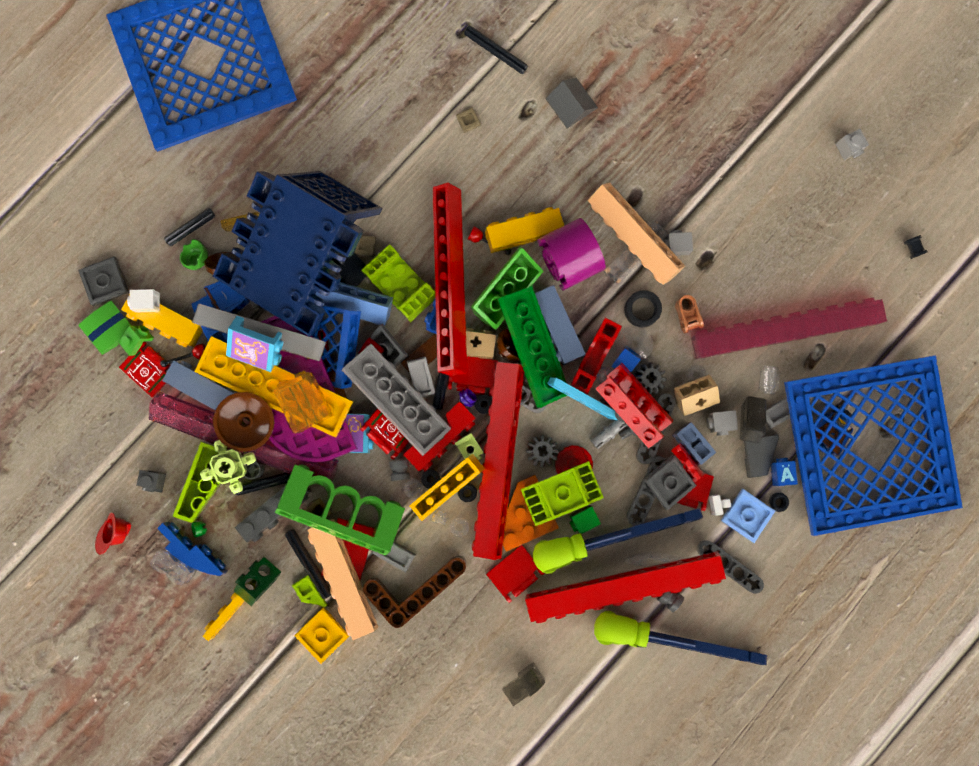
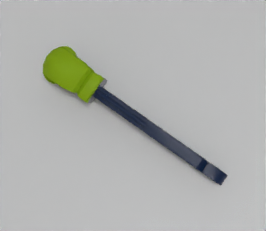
M699 508L583 540L581 533L573 535L571 538L562 537L549 541L541 540L534 547L533 561L542 572L546 574L552 573L556 569L571 564L573 561L585 560L588 557L587 551L702 519L703 515Z
M612 611L602 612L596 618L594 624L596 639L603 645L629 644L633 647L646 648L648 642L758 665H767L768 655L650 631V623L637 622L629 617L616 615Z

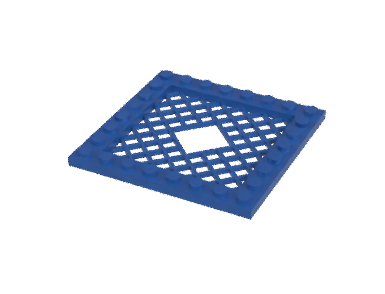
M145 0L106 14L157 152L297 101L260 0H235L233 6L225 4L226 0H221V2L218 0ZM239 1L241 3L243 11L236 9ZM206 2L203 8L198 6V4ZM211 2L219 5L215 13L207 10ZM222 7L230 10L227 18L219 15ZM189 8L186 14L180 12L181 10ZM193 8L201 11L198 19L190 16ZM234 12L242 15L239 23L231 20ZM205 13L213 16L210 24L202 21ZM171 14L169 20L162 18ZM176 14L184 17L181 25L173 23ZM217 18L225 21L222 29L214 27ZM245 18L247 19L250 28L242 25ZM188 19L196 22L192 31L184 28ZM154 21L151 27L145 25V23ZM159 21L166 23L163 32L155 29ZM229 23L237 26L233 35L225 31ZM199 25L207 27L204 36L196 33ZM170 26L178 28L175 37L167 34ZM141 27L149 30L146 38L138 35ZM240 29L248 31L245 40L237 37ZM211 30L219 32L216 41L208 38ZM182 31L190 34L187 42L179 39ZM153 32L161 35L158 43L150 41ZM223 35L231 38L228 46L219 43ZM251 35H253L256 45L249 42ZM194 36L226 49L211 81L179 67ZM165 37L173 40L169 49L161 45ZM136 38L144 41L141 48H139ZM235 40L243 43L240 51L231 48ZM177 42L185 45L181 54L173 51ZM147 44L155 46L152 55L144 52ZM247 45L255 48L252 56L243 53ZM159 48L167 52L163 60L155 57ZM229 51L237 54L234 63L226 60ZM258 51L262 61L255 58ZM171 54L179 57L175 65L167 62ZM142 55L150 58L147 65L145 64ZM241 56L249 59L246 68L237 65ZM154 60L162 63L158 72L150 69ZM253 62L261 65L258 73L249 70ZM224 63L232 66L228 74L220 71ZM165 65L173 68L169 77L161 74ZM264 67L269 78L261 75ZM235 68L244 71L240 80L232 76ZM177 70L185 73L181 82L173 79ZM149 72L156 75L153 82L151 81ZM247 73L256 76L252 85L244 82ZM218 74L226 77L223 86L214 83ZM189 76L197 79L193 87L185 84ZM159 77L168 80L164 88L156 85ZM259 78L267 81L264 90L256 87ZM230 79L238 82L235 91L226 88ZM200 81L209 84L205 92L197 89ZM171 82L179 85L176 94L168 91ZM241 85L250 88L247 96L238 93ZM212 86L221 89L217 98L209 95ZM183 87L191 90L188 99L180 96ZM155 89L162 91L159 99L157 97ZM224 91L233 94L229 103L221 100ZM195 92L203 95L199 104L191 101ZM165 94L174 97L170 105L162 102ZM207 97L215 100L211 109L203 106ZM177 99L186 102L182 110L174 107ZM189 104L198 107L194 116L186 113ZM161 105L168 108L165 116L163 114ZM172 110L180 113L176 122L168 119ZM184 115L187 116V117H189V118H186V119L182 120V118H183Z
M936 355L784 382L812 536L963 508ZM907 380L903 388L895 383ZM910 383L918 387L914 395L906 391ZM888 384L884 391L877 387L878 385ZM892 386L900 390L895 399L887 394ZM870 387L866 394L858 390L861 388ZM874 389L882 394L877 402L869 398ZM852 390L847 398L839 393ZM855 392L863 397L858 406L850 401ZM833 394L829 401L821 397L822 395ZM903 394L911 398L906 407L898 402ZM836 396L844 400L840 409L832 405ZM814 397V399L810 403L809 398ZM885 397L893 402L888 410L880 406ZM818 399L826 404L821 413L813 408ZM866 400L874 405L869 414L861 409ZM914 402L922 406L917 415L909 410ZM847 404L855 408L851 417L843 412ZM896 405L903 409L899 418L891 413ZM829 407L837 412L832 421L824 416ZM877 408L885 413L880 422L873 417ZM812 411H813L815 414L818 415V417H817V419L814 421V423H813ZM858 412L866 416L861 425L854 420ZM906 413L914 417L909 426L902 421ZM840 415L848 420L843 428L835 423ZM888 416L896 421L891 429L883 424ZM821 418L829 423L824 432L816 427ZM869 420H872L899 440L879 471L850 451V448ZM917 421L925 425L920 434L913 429ZM851 423L859 428L854 436L846 431ZM899 424L907 429L902 437L894 432ZM832 426L840 431L835 440L827 435ZM815 430L821 434L818 441L816 440ZM910 432L917 436L913 445L905 440ZM843 434L851 439L847 447L839 443ZM825 437L833 442L828 451L820 446ZM921 440L928 444L924 453L916 448ZM903 443L910 448L905 456L898 452ZM836 445L844 450L838 459L831 454ZM818 449L825 454L821 461ZM913 451L921 455L916 464L909 460ZM847 453L855 458L850 466L842 462ZM895 454L903 459L898 467L890 463ZM828 456L836 461L831 470L823 465ZM924 459L932 463L927 472L920 468ZM858 461L866 466L861 474L853 470ZM906 462L913 466L909 475L901 471ZM839 464L847 469L842 478L834 473ZM887 466L895 470L890 479L882 474ZM822 469L828 472V475L824 480ZM869 469L876 473L872 482L864 478ZM917 470L924 474L920 483L912 479ZM850 472L858 477L853 486L845 481ZM898 474L906 478L901 487L893 482ZM831 476L839 480L834 489L827 485ZM880 477L887 481L883 490L875 486ZM928 478L935 482L930 491L923 486ZM861 480L869 485L864 494L856 489ZM909 481L917 486L912 495L904 490ZM842 484L850 488L845 497L838 493ZM891 485L898 489L893 498L886 493ZM825 488L832 492L828 499L826 497ZM872 488L880 493L875 501L867 497ZM920 489H922L924 492L927 493V494L917 495L918 492L920 491ZM853 492L861 496L856 505L849 501ZM901 493H904L908 496L906 498L898 499ZM835 495L843 500L838 508L830 504ZM883 496H885L886 498H888V499L890 500V501L880 502V500L882 499ZM865 499L871 503L861 506ZM846 503L852 506V508L842 509Z

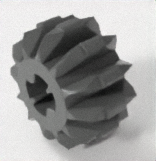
M650 362L648 367L644 363L641 365L642 370L636 369V373L639 375H636L635 378L639 380L650 394L652 390L657 394L659 393L658 387L661 389L665 387L661 383L667 381V378L661 377L665 370L659 372V364L653 368V362ZM650 374L651 378H654V381H652L651 383H649L650 381L646 379V377Z
M540 435L539 442L535 436L533 437L535 445L532 442H528V445L533 449H527L526 453H533L532 456L528 457V460L536 458L533 463L534 466L541 461L540 466L544 468L545 460L549 466L552 465L549 458L557 460V457L552 455V453L559 452L558 449H552L557 443L549 444L552 437L549 436L545 442L544 435ZM539 446L540 448L542 446L546 447V456L544 454L542 457L539 456V451L537 450Z

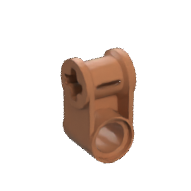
M690 295L679 298L676 301L675 308L683 333L686 334L689 330L695 328L702 329L704 323L695 298ZM683 300L689 302V309L682 307Z

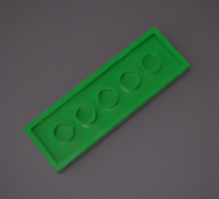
M530 286L498 298L537 408H542L566 397L567 395L547 384L550 377L558 378L565 383L567 382L560 362L557 359L556 351L533 287Z

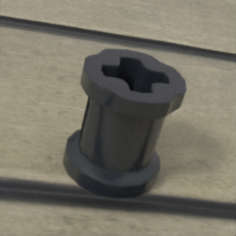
M921 235L904 241V245H907L910 251V259L928 253L920 240L922 238Z

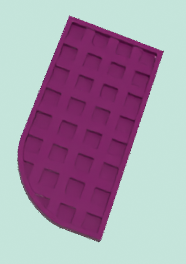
M277 316L261 321L265 324L307 336ZM283 350L280 351L282 358L277 367L336 393L322 357L320 361H316ZM271 408L274 414V429L269 439L279 450L295 459L307 462H326L358 449L346 418L337 437H333Z

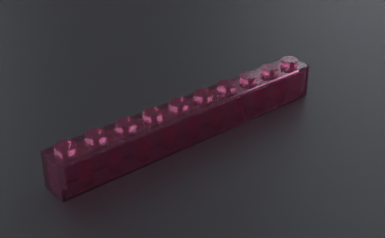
M873 297L862 300L863 303L856 304V301L844 303V307L831 305L825 307L826 310L819 311V308L807 310V314L802 315L800 312L790 313L789 317L786 318L778 315L770 317L771 321L764 322L763 319L751 321L752 324L745 325L742 322L734 324L733 328L726 329V326L714 328L715 331L708 332L707 329L700 330L691 337L695 359L879 325L887 322L883 300H875Z
M160 391L149 403V420L211 444L219 440L213 426L215 412ZM270 439L255 450L241 452L243 456L246 453L253 452L256 456V461L291 474L295 465H304L314 472L312 477L318 475L325 476L331 482L336 476L339 463L338 459L326 462H307L295 459L279 450Z

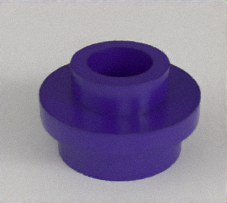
M466 389L459 393V400L464 406L472 407L475 405L477 397L473 391Z

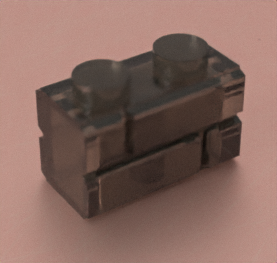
M747 396L741 406L740 440L759 443L766 434V400Z

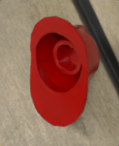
M113 512L110 513L97 534L95 541L96 553L99 555L104 554L110 546L123 543L131 529V523L126 522L122 518L115 517Z

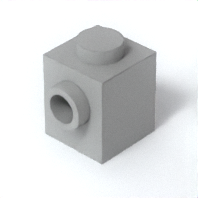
M858 129L842 137L835 145L843 159L846 160L852 156L856 158L864 153L863 150L869 144L861 129Z
M674 230L663 240L676 256L690 255L693 252L692 232L682 233V230Z
M736 410L708 414L709 417H707L706 422L711 433L717 432V436L729 435L728 431L738 430Z

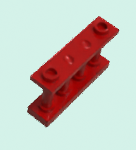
M621 363L606 376L607 379L596 387V390L642 442L650 448L664 437L661 431L672 424L674 420L626 366Z

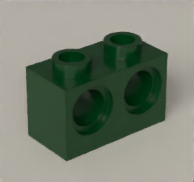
M265 557L259 562L255 560L248 568L250 571L246 575L242 574L235 581L237 585L234 592L251 607L281 574V571ZM259 571H264L267 576H262ZM245 585H252L254 589L249 590Z

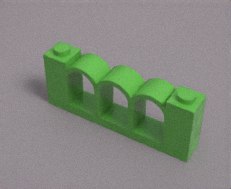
M295 465L275 510L276 514L385 556L391 551L405 508L401 507V504L395 501H387L384 504L381 499L375 496H366L360 499L359 493L350 486H340L335 489L334 484L327 477L320 475L312 477L314 472L310 471V468L307 466ZM313 484L321 485L327 491V501L321 516L299 509L307 488ZM339 494L347 495L353 503V509L347 526L326 519L334 496ZM364 504L372 505L378 512V520L372 536L352 529L359 508Z

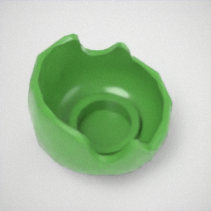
M192 239L191 244L183 245L180 262L187 269L197 270L204 266V261L208 258L209 253L202 242Z

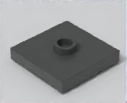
M114 256L78 270L92 306L129 293L117 258Z
M671 455L643 479L666 510H669L696 487V484L674 455Z

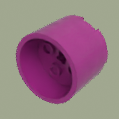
M578 218L537 239L539 247H543L542 257L553 279L560 281L561 285L559 287L562 291L606 269L600 246L591 229L582 218Z

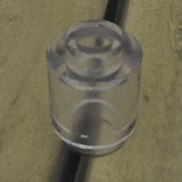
M763 366V370L760 371L759 389L763 390V394H774V391H779L780 372H778V367Z

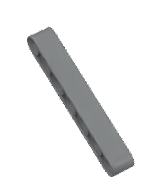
M198 304L192 323L228 334L229 326L235 317L239 315ZM242 317L244 318V328L271 338H274L277 332H281V341H284L283 351L316 361L321 360L326 342Z

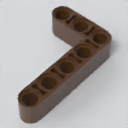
M460 556L453 557L401 603L396 600L378 578L369 579L363 586V592L392 627L400 628L465 572L466 561ZM454 561L462 562L463 568L460 571L453 569L452 563ZM439 574H445L448 577V581L442 584L438 581L437 577ZM375 583L378 587L377 592H370L368 584ZM423 588H432L433 595L425 596ZM388 598L391 605L383 607L381 599ZM408 601H417L418 608H409ZM395 613L402 614L403 621L396 622L393 619V615Z

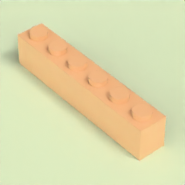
M611 183L602 184L589 198L588 202L591 204V208L604 218V223L613 228L616 236L628 245L631 253L639 257L641 264L653 273L654 278L664 285L671 281L685 267L681 260Z
M315 528L308 529V539L312 545L314 544L316 559L323 566V576L326 581H329L331 595L338 603L339 615L345 620L347 634L352 637V640L374 632L378 628V624L363 592L362 585L343 539Z

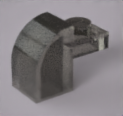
M533 662L521 670L517 678L502 687V690L511 704L515 706L526 697H531L545 684V678Z

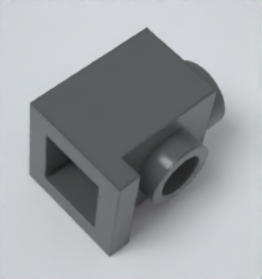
M139 470L136 486H141L143 491L162 493L166 474L150 470Z

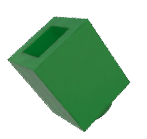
M592 506L571 515L572 521L569 522L574 532L578 531L581 534L601 524Z

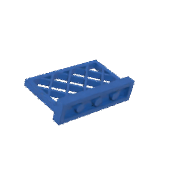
M323 306L329 317L324 321L321 320L313 336L315 339L320 340L318 331L322 328L326 337L321 341L326 342L329 339L333 345V348L328 352L324 347V355L322 356V359H327L331 365L327 372L329 373L334 370L336 373L335 381H331L332 385L340 389L351 388L352 381L342 369L356 355L361 311ZM338 313H344L341 324L335 319ZM330 320L336 327L331 332L325 326ZM337 331L341 335L340 342L338 343L332 337ZM336 350L338 360L334 363L330 355Z

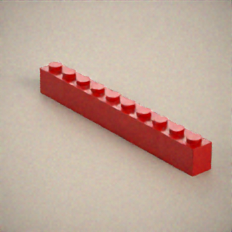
M447 182L433 187L437 370L439 373L454 376L467 373L461 189Z
M497 362L493 372L495 382L491 389V396L493 398L492 405L489 407L490 422L486 429L488 438L484 446L485 462L482 464L485 469L482 471L483 478L479 485V492L481 494L480 501L477 503L478 518L474 525V531L476 532L475 540L472 543L474 557L491 560L502 558L524 380L522 365Z
M716 551L526 594L525 601L530 621L543 623L548 618L555 617V619H561L566 617V614L574 613V615L585 613V610H601L611 604L613 606H620L625 601L632 600V602H638L643 600V597H660L665 592L678 593L683 588L690 587L691 589H696L706 583L712 585L722 582L721 580L726 579L721 556Z

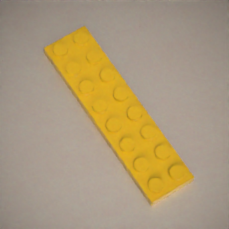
M210 337L194 372L234 391L257 394L271 408L333 437H337L353 401L280 367L274 366L273 370L269 372L226 356L227 343L215 337Z

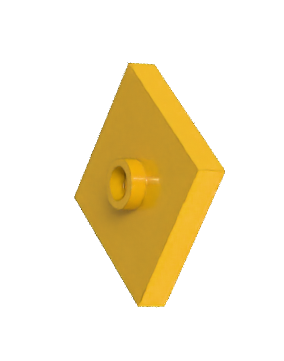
M324 607L294 635L320 664L349 637L346 630Z

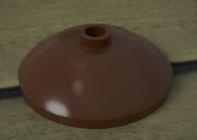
M238 392L229 395L217 406L213 417V426L218 439L225 446L235 451L247 452L261 447L268 441L274 429V414L270 405L262 397L250 392ZM244 417L249 418V424L243 422Z

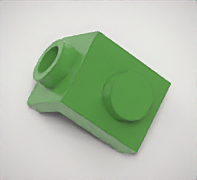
M129 326L118 343L129 356L136 355L144 341H152L154 337L145 326Z

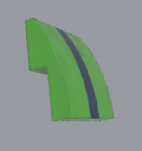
M109 301L86 317L78 326L101 355L119 345L118 342L127 328L132 325L114 303Z

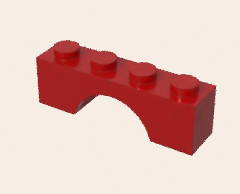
M606 317L603 319L570 386L588 395L609 350L622 328L621 325Z
M460 401L446 414L448 426L451 430L446 433L442 440L437 442L423 456L414 446L403 454L419 472L422 470L426 472L433 465L431 461L436 456L438 458L442 457L448 451L446 447L450 443L454 445L461 439L460 434L464 430L468 432L475 425L473 421L476 418Z

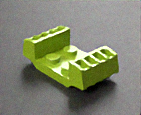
M390 244L361 270L383 295L393 297L392 304L410 323L436 297L435 291L427 282L425 283L408 266Z
M585 462L521 489L535 526L604 498L590 462Z

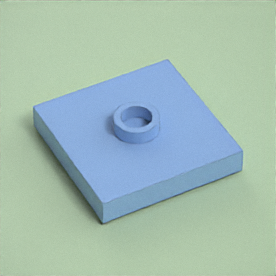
M741 489L732 502L731 507L728 508L720 521L752 543H755L775 513V510L746 490Z

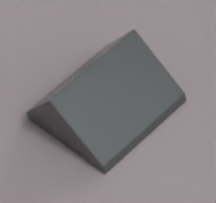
M577 78L563 80L546 98L567 129L598 108Z
M381 324L369 337L384 349L381 355L387 361L392 362L395 367L408 357V354L384 324Z

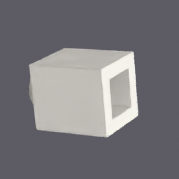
M154 289L130 290L127 304L130 310L134 312H160V293Z

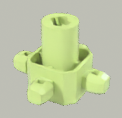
M220 440L214 442L215 451H218L219 454L212 456L209 462L211 469L207 468L200 472L202 480L207 481L213 479L214 476L218 483L226 484L230 482L231 485L229 487L234 494L243 491L242 482H239L238 479L244 477L247 472L245 464L250 465L257 460L255 454L250 452L242 457L240 451L233 449L227 451V446ZM225 462L231 465L228 472L224 469Z

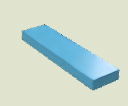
M550 377L547 383L549 386L606 418L617 420L615 410L562 380Z

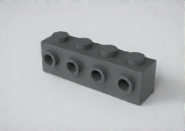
M285 486L234 527L247 543L251 541L255 543L264 536L263 532L269 528L271 530L279 523L278 519L282 516L276 514L275 510ZM309 487L306 490V493L301 504H303L306 500L310 498L308 495L312 492V490Z

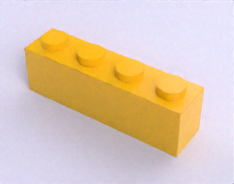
M553 207L543 209L541 213L535 214V212H530L522 218L511 217L503 223L498 221L492 222L486 227L485 235L490 252L495 253L535 242L538 238L564 226V222L559 208L553 209Z
M126 300L121 309L127 313L126 317L135 322L139 319L144 322L143 326L151 330L154 328L161 330L160 335L168 339L171 336L176 338V343L185 348L188 345L194 347L203 332L200 325L192 323V320L161 304L160 312H134L130 310Z
M471 454L410 505L411 509L421 521L424 520L485 468L474 454Z

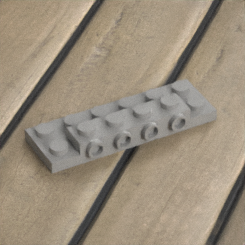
M372 344L343 367L342 371L422 456L451 430L436 413L435 408L422 398V394L418 390L410 386L408 379L400 375L396 371L394 364L387 361Z

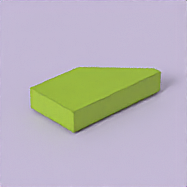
M309 575L292 585L301 602L321 607L328 605L325 599H322Z

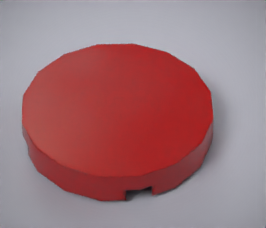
M571 445L563 448L558 453L557 460H555V469L557 474L585 462H590L591 468H593V460L586 449Z

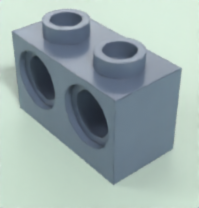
M692 422L686 423L672 435L678 443L684 446L698 465H702L716 453Z

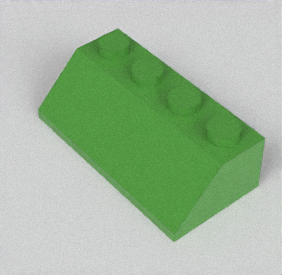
M519 247L472 304L471 309L473 313L484 324L497 330L505 320L498 298L532 286L544 271L522 247Z

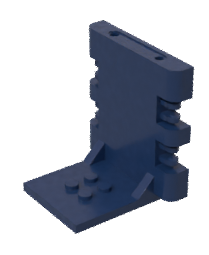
M258 171L250 186L247 197L256 201L252 202L251 207L260 214L257 216L254 213L248 212L247 218H237L231 231L238 236L236 242L245 247L243 251L240 248L233 247L232 253H223L212 277L310 337L315 334L325 314V309L323 308L325 301L315 295L316 292L328 296L329 293L336 291L342 278L338 273L341 267L331 261L332 258L344 262L346 257L352 256L364 232L354 222L357 219L380 215L383 208L321 171L277 174L276 176L268 172Z

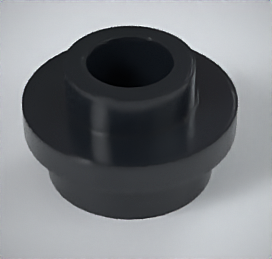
M480 395L475 402V409L481 414L489 413L492 398L488 395ZM482 401H486L488 403V406L486 408H482L480 406V403Z
M432 469L427 470L421 476L423 486L428 489L440 481L439 473ZM430 475L434 477V482L432 483L427 481V477Z
M467 483L458 491V496L463 502H472L477 496V489L473 484ZM465 489L471 490L470 496L464 495Z
M774 493L769 499V505L776 512H783L789 506V499L783 493ZM777 499L781 500L780 506L776 505Z

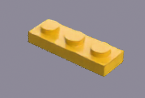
M236 593L231 596V603L228 606L225 604L217 614L220 616L215 621L211 620L205 627L206 632L203 637L207 641H210L217 635L244 603V600Z

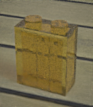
M299 372L295 375V379L289 382L284 380L277 384V388L273 389V393L293 433L299 434L334 416L311 372Z

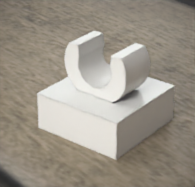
M710 495L708 498L711 515H723V508L731 507L730 499L721 500L720 495Z

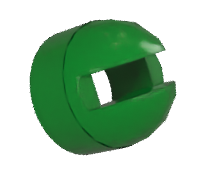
M202 521L191 523L192 533L195 538L203 536L207 532V528H203L206 524Z

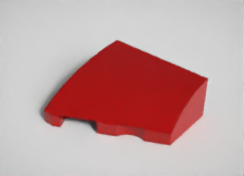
M681 443L671 450L684 465L683 468L694 483L705 474Z

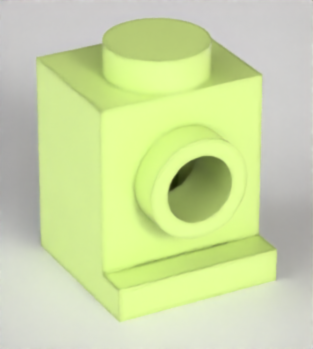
M472 433L455 443L464 459L471 454H474L478 460L482 459L481 454L484 452ZM468 446L474 447L473 453L467 452Z

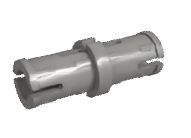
M615 420L610 425L603 427V430L590 441L599 449L610 439L613 440L615 435L625 428L627 424Z

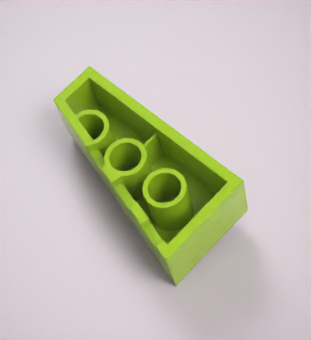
M200 442L172 517L190 523L196 521L221 485V483L216 482L214 476L213 479L203 481L200 475L202 470L211 469L209 462L212 456L219 454L218 451H215L213 444ZM225 462L224 469L228 472L231 465Z

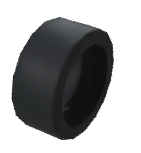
M640 290L633 293L627 300L624 307L625 316L636 327L644 328L651 326L660 318L662 303L653 292ZM646 298L653 303L654 313L651 318L640 320L634 316L632 306L637 299Z

